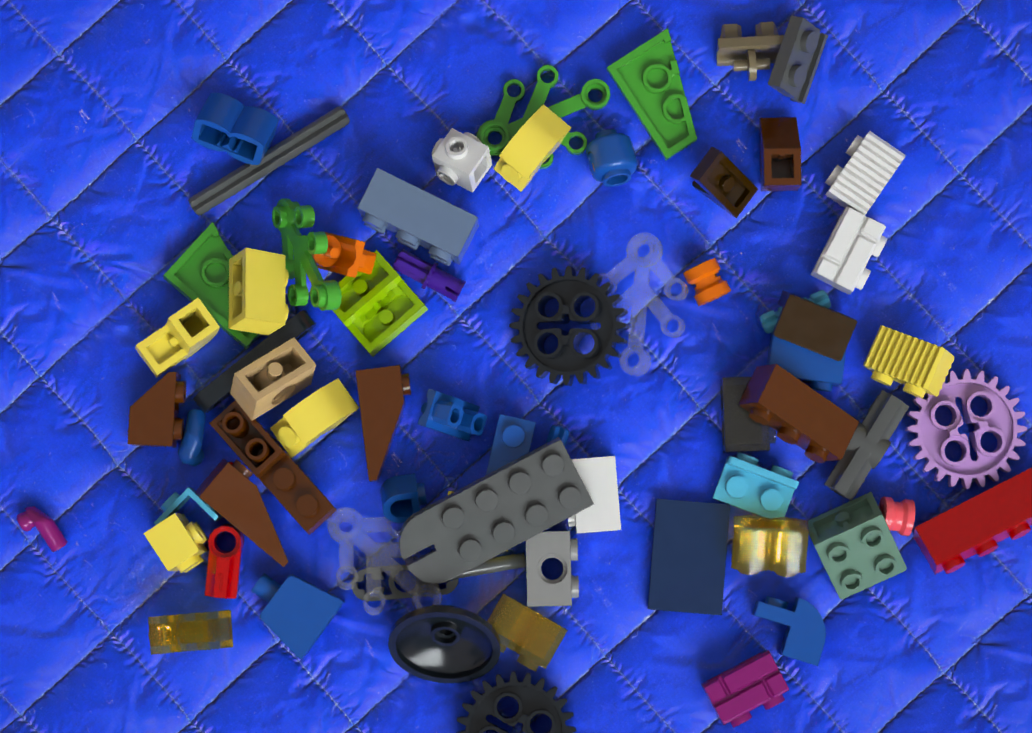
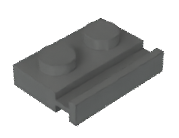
M791 15L768 85L782 95L790 97L791 101L805 104L828 35L820 33V29L805 18Z

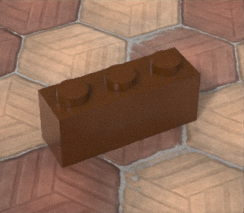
M778 364L757 366L738 404L750 412L749 417L762 425H769L777 431V436L781 440L798 445L805 450L804 454L806 457L817 463L842 460L859 424L858 420Z

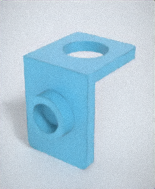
M188 487L181 495L177 492L173 493L162 504L161 509L165 512L154 524L157 525L172 514L177 513L190 498L215 521H219L222 516L203 501L193 488Z

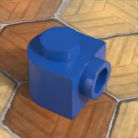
M415 473L391 477L381 486L383 514L392 522L405 523L412 514L420 510V505L427 504L424 482L416 483Z

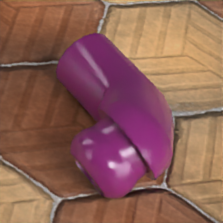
M35 506L26 507V511L17 515L16 519L20 527L26 532L36 527L52 552L61 549L67 544L68 541L55 521Z

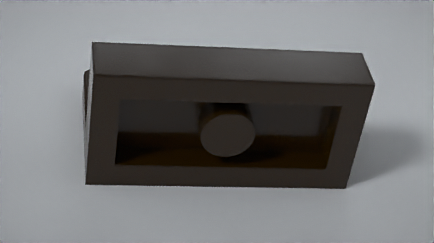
M783 290L778 304L783 308L774 327L773 335L828 358L841 361L857 320Z

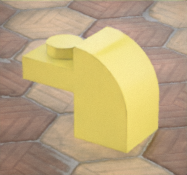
M543 104L509 141L499 155L500 159L493 169L522 192L541 165L559 147L572 127Z
M196 298L170 316L165 326L138 343L135 349L157 378L183 359L187 360L217 335L220 326L201 300Z
M339 378L292 407L270 429L292 458L302 452L321 435L341 424L357 411L359 406Z

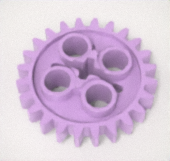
M964 369L959 380L954 371L948 372V383H943L939 395L935 397L925 393L926 399L914 398L912 401L920 409L919 411L907 413L908 417L916 420L915 425L905 428V431L915 433L916 436L907 445L912 447L918 446L920 449L913 459L925 458L927 462L922 471L927 472L933 468L936 469L934 477L936 482L947 475L948 487H954L958 479H961L963 489H969L973 478L978 487H984L985 475L993 482L998 481L997 469L999 468L1006 473L1010 472L1011 468L1006 460H1019L1020 456L1013 449L1014 447H1022L1026 444L1017 438V433L1027 431V427L1017 425V420L1025 416V412H1014L1013 407L1020 401L1019 398L1008 400L1005 396L1008 394L1010 387L1006 386L998 390L996 388L998 377L996 376L987 383L984 382V371H979L975 378L971 379L969 369ZM957 397L962 400L965 423L973 424L974 431L969 433V438L977 455L976 461L971 460L967 435L959 434L958 427L963 425V419L956 406L955 399ZM974 397H981L987 403L988 409L983 417L976 416L971 410L970 404ZM939 406L947 407L952 413V420L948 426L940 425L935 419V411ZM985 432L992 433L997 439V447L991 453L985 451L980 444L981 436ZM950 441L956 442L962 449L961 458L957 462L950 461L945 455V446Z

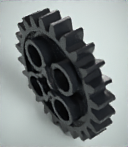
M571 266L566 267L564 276H562L559 269L552 268V279L549 280L548 277L540 273L538 274L540 282L538 287L529 282L526 284L531 293L529 297L518 294L517 298L524 305L522 309L513 308L511 311L520 316L518 322L509 324V327L519 330V335L514 336L511 342L523 345L516 353L518 357H530L525 364V368L531 370L539 366L536 373L538 378L543 379L550 372V383L557 384L562 376L564 385L572 386L574 376H576L579 383L584 385L587 384V373L599 379L601 377L598 367L602 366L609 370L612 369V365L608 360L610 355L621 358L622 355L615 349L616 344H627V340L619 336V331L629 329L630 325L620 322L619 318L625 316L628 310L616 308V305L623 298L619 294L609 296L614 287L612 283L607 282L600 287L603 277L600 274H594L589 280V270L583 267L577 276L575 269ZM556 298L559 302V310L553 317H547L544 310L545 305L549 300ZM592 298L595 302V310L589 317H583L580 312L581 304L586 299ZM570 320L579 324H601L600 329L597 330L572 328L569 332L559 328H538L539 323L568 324ZM550 335H555L558 339V348L555 352L547 354L544 350V342ZM586 335H592L595 343L594 348L588 354H582L579 347L580 341Z
M512 671L510 682H504L502 676L496 674L497 685L492 687L489 682L484 680L482 681L485 690L483 694L475 690L470 692L476 702L474 705L463 702L462 707L469 712V715L457 717V721L466 725V730L456 733H483L486 730L509 733L504 728L486 720L487 715H492L513 727L517 722L522 723V731L524 733H535L530 727V722L533 716L537 714H545L552 721L551 728L546 733H573L576 731V727L565 724V721L574 715L573 712L561 711L567 699L561 698L555 701L553 697L558 689L556 686L545 691L543 689L545 678L542 677L534 685L531 684L529 672L526 673L522 682L517 680L515 671ZM510 696L516 699L519 704L518 712L512 717L502 716L497 709V704L501 698Z

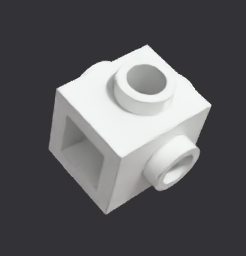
M451 128L445 138H440L436 142L432 151V159L438 178L448 185L453 186L457 184L472 193L492 166L489 147L469 132H464L463 134Z

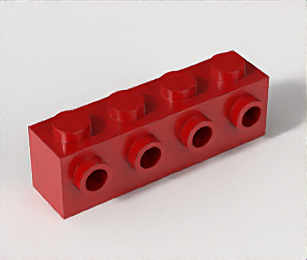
M1032 467L915 527L914 539L935 575L943 570L946 574L952 573L966 564L965 559L975 554L983 557L999 547L998 542L1008 537L1016 540L1031 531Z

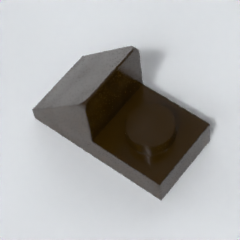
M714 147L710 148L690 175L694 180L692 185L695 189L735 218L739 216L758 190L720 150Z

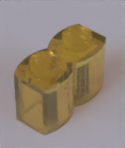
M751 515L733 517L731 568L737 569L740 573L746 575H755L760 571L770 570L783 577H792L797 573L806 572L809 536L808 521L788 517L770 519Z
M504 593L487 621L499 635L501 642L500 652L504 653L506 648L520 654L516 661L535 672L539 666L544 669L547 668L568 631Z

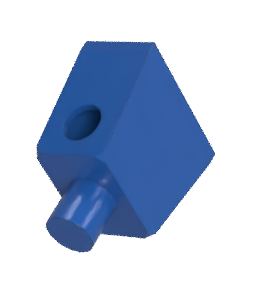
M264 573L251 590L268 603L260 614V619L300 659L307 655L345 603L343 599L293 574H290L284 583L280 585Z

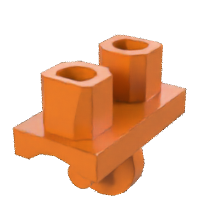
M325 232L328 238L327 252L325 254L312 255L317 268L356 278L358 271L371 274L376 259V253L364 250L366 242Z

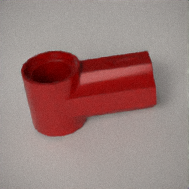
M223 524L217 527L209 536L205 596L225 599L237 598L244 535L232 524ZM227 531L234 535L236 546L232 551L226 552L218 547L217 536L220 532Z

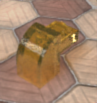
M231 610L148 617L151 655L233 647Z

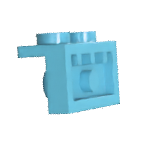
M740 452L737 453L736 458L728 456L712 499L782 524L794 490L797 489L799 481L791 479L793 472L772 465L771 471L757 466L759 461L757 458Z

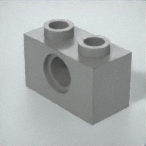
M570 531L541 532L526 540L527 607L572 606V598H579L578 575L571 576V561H578L577 538L570 539ZM548 558H556L563 565V572L557 579L550 580L542 574V563Z

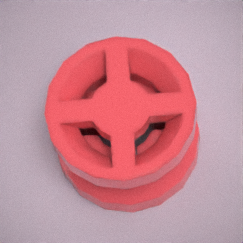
M882 497L879 509L889 530L897 531L902 536H910L915 522V502L909 499L895 502L892 497Z

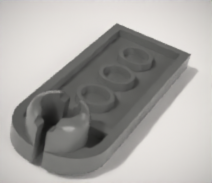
M557 437L412 514L400 530L398 539L399 550L407 568L415 577L428 583H444L594 505L561 439ZM431 545L435 546L434 550L419 558L412 556Z

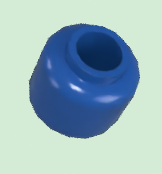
M607 129L600 131L586 148L591 174L596 181L603 182L605 186H619L628 182L632 177L631 175L637 169L638 163L630 137L617 133L616 130Z

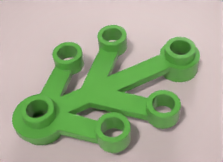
M544 65L538 70L537 84L523 118L511 123L509 121L514 106L523 99L525 87L517 79H511L505 83L503 87L504 97L495 119L484 122L477 131V138L489 147L491 156H499L518 130L545 103L550 89L558 82L559 75L555 67ZM544 71H551L555 78L552 82L545 83L541 80V74ZM592 79L583 85L580 94L548 108L560 118L586 107L591 110H600L609 102L610 89L604 81ZM511 85L519 86L521 89L520 95L517 97L509 96L507 93L508 87ZM592 90L600 91L602 99L598 102H592L588 97L589 92ZM493 132L499 133L502 136L501 142L496 145L489 143V134ZM568 132L560 145L565 146L570 154L580 155L586 150L587 139L581 132ZM574 137H578L583 141V146L575 150L570 147L569 141ZM552 154L549 161L542 164L539 169L550 167L553 163L554 155Z
M289 198L280 199L277 206L273 208L272 221L275 228H278L281 232L282 253L286 255V269L289 273V279L295 278V284H291L288 288L290 305H307L309 300L306 283L307 274L312 284L310 300L313 307H318L321 311L337 310L341 305L342 299L339 283L336 280L324 281L312 257L313 254H325L327 252V235L324 231L309 232L308 235H301L299 231L300 228L313 227L315 223L313 207L311 205L300 206L297 201L292 202Z

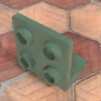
M872 492L804 522L840 599H845L907 570Z

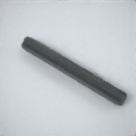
M341 106L334 108L268 149L260 165L245 163L190 197L188 200L190 206L197 215L204 214L348 125L350 122L348 115Z

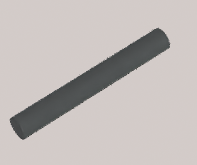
M524 553L494 557L454 579L523 568L526 566V559ZM416 577L418 585L430 584Z

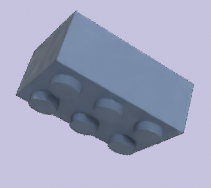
M379 168L376 169L357 207L361 217H363L362 221L365 222V226L381 234H384L386 229L394 232L399 243L414 250H417L420 245L429 250L428 253L431 254L430 257L446 266H450L452 261L460 265L479 227L477 216Z

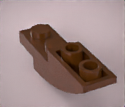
M236 400L209 423L309 535L337 511L333 504L317 488L315 483L256 419L251 421Z

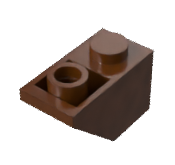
M796 117L759 118L761 191H797L802 182L801 146Z
M168 372L130 406L129 445L177 448V440H182L184 434V418H178L179 403H185L186 381H180L181 374Z

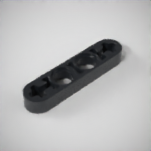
M306 310L300 311L288 320L283 327L273 332L202 389L193 400L204 414L208 413L231 395L234 373L293 337L299 341L316 326V322Z

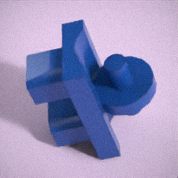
M428 389L427 403H424L421 407L423 415L419 418L418 425L469 441L471 434L482 435L487 415L478 412L480 406Z

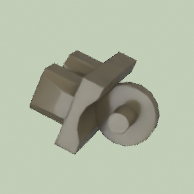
M760 22L755 26V36L742 37L741 26L738 24L722 25L721 36L717 41V66H733V71H747L748 81H756L757 70L770 69V63H775L784 35L778 34L774 22Z

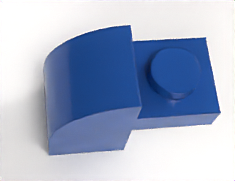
M769 596L766 597L765 603L756 601L752 615L787 625L779 654L818 666L826 638L825 624L818 610L806 600L797 597L795 598L792 611L786 610L788 602Z

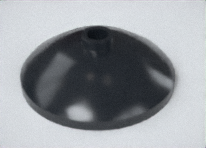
M432 605L413 610L398 619L391 628L388 647L394 661L402 669L418 678L438 683H461L477 679L494 668L500 657L501 642L493 626L476 613L456 606Z

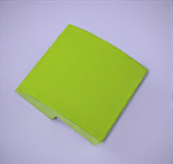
M377 250L374 251L376 259L371 274L358 271L356 278L345 276L338 282L342 295L341 305L337 310H332L372 357L428 310L425 304Z

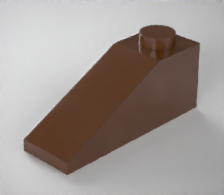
M400 365L356 371L370 482L378 481L406 404L405 395H411L409 373H402Z
M223 458L195 493L284 567L288 563V559L258 488L249 480L253 473L237 459L231 465Z

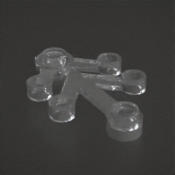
M639 233L632 237L626 248L627 257L610 272L600 273L603 276L602 280L608 278L610 283L614 285L613 290L609 294L610 296L616 291L617 284L635 270L634 284L621 294L623 299L616 305V308H624L626 310L631 307L628 347L622 351L619 362L622 370L633 376L645 374L651 366V356L643 348L647 307L660 321L661 330L665 335L676 338L681 336L685 330L684 321L680 317L673 315L649 286L650 272L652 271L665 285L664 292L669 299L681 301L688 294L687 284L683 280L676 278L661 260L663 255L662 243L656 236L650 233ZM647 244L650 249L648 255L640 257L638 254L640 246ZM675 283H680L682 286V291L678 296H672L670 291ZM677 320L679 324L677 331L670 333L667 330L668 322ZM596 323L590 324L594 330L600 329ZM636 353L639 356V362L636 366L631 367L628 364V358L631 354Z
M348 507L337 509L329 517V535L339 543L340 568L336 573V583L340 588L350 590L358 583V571L353 567L354 544L366 555V594L363 598V608L367 613L376 615L381 613L385 607V596L381 593V569L412 597V605L415 610L425 607L420 603V598L423 596H430L434 601L432 605H441L442 593L436 585L432 583L418 585L416 579L393 559L402 558L398 542L376 543L366 534L388 532L392 537L399 538L400 531H395L391 527L392 521L386 517L363 518L357 510ZM342 522H349L352 524L353 529L349 532H343L340 530L339 525ZM434 545L429 546L431 550L435 549ZM417 552L416 554H414V555H412V556L419 558V557H421V556H423V555H421L419 552ZM344 572H350L353 574L354 579L349 583H345L340 579V576ZM371 597H377L380 599L381 604L376 608H372L367 604V600Z

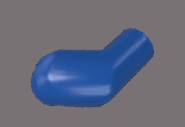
M193 409L188 411L185 431L178 449V455L182 463L190 466H197L204 459V452L201 447L206 414L202 410Z

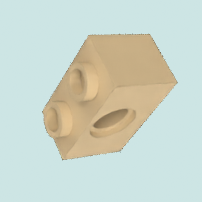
M295 337L234 373L230 394L251 421L311 385L316 364Z

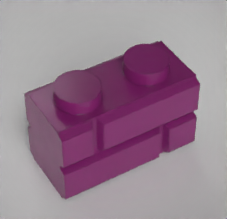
M764 650L701 684L721 723L725 725L730 722L732 727H736L751 719L750 711L761 705L764 706L765 710H768L785 700L782 694L789 691L769 650Z

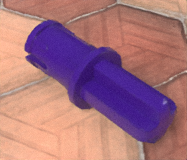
M402 250L398 254L393 265L395 270L423 284L421 288L425 289L427 286L452 299L453 302H456L466 281L438 268V263L435 262L432 265L406 250Z

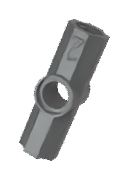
M882 390L870 406L862 423L859 422L842 460H838L824 485L840 496L852 501L871 468L875 469L891 443L889 439L909 406L892 394Z

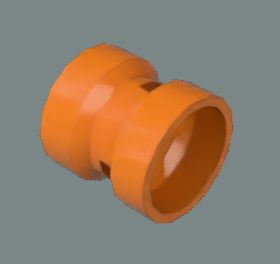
M716 258L705 261L683 273L687 284L696 286L694 288V298L698 307L731 292L728 282L723 280L721 276H717L720 266Z

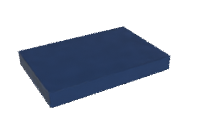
M656 499L647 609L722 615L730 505Z

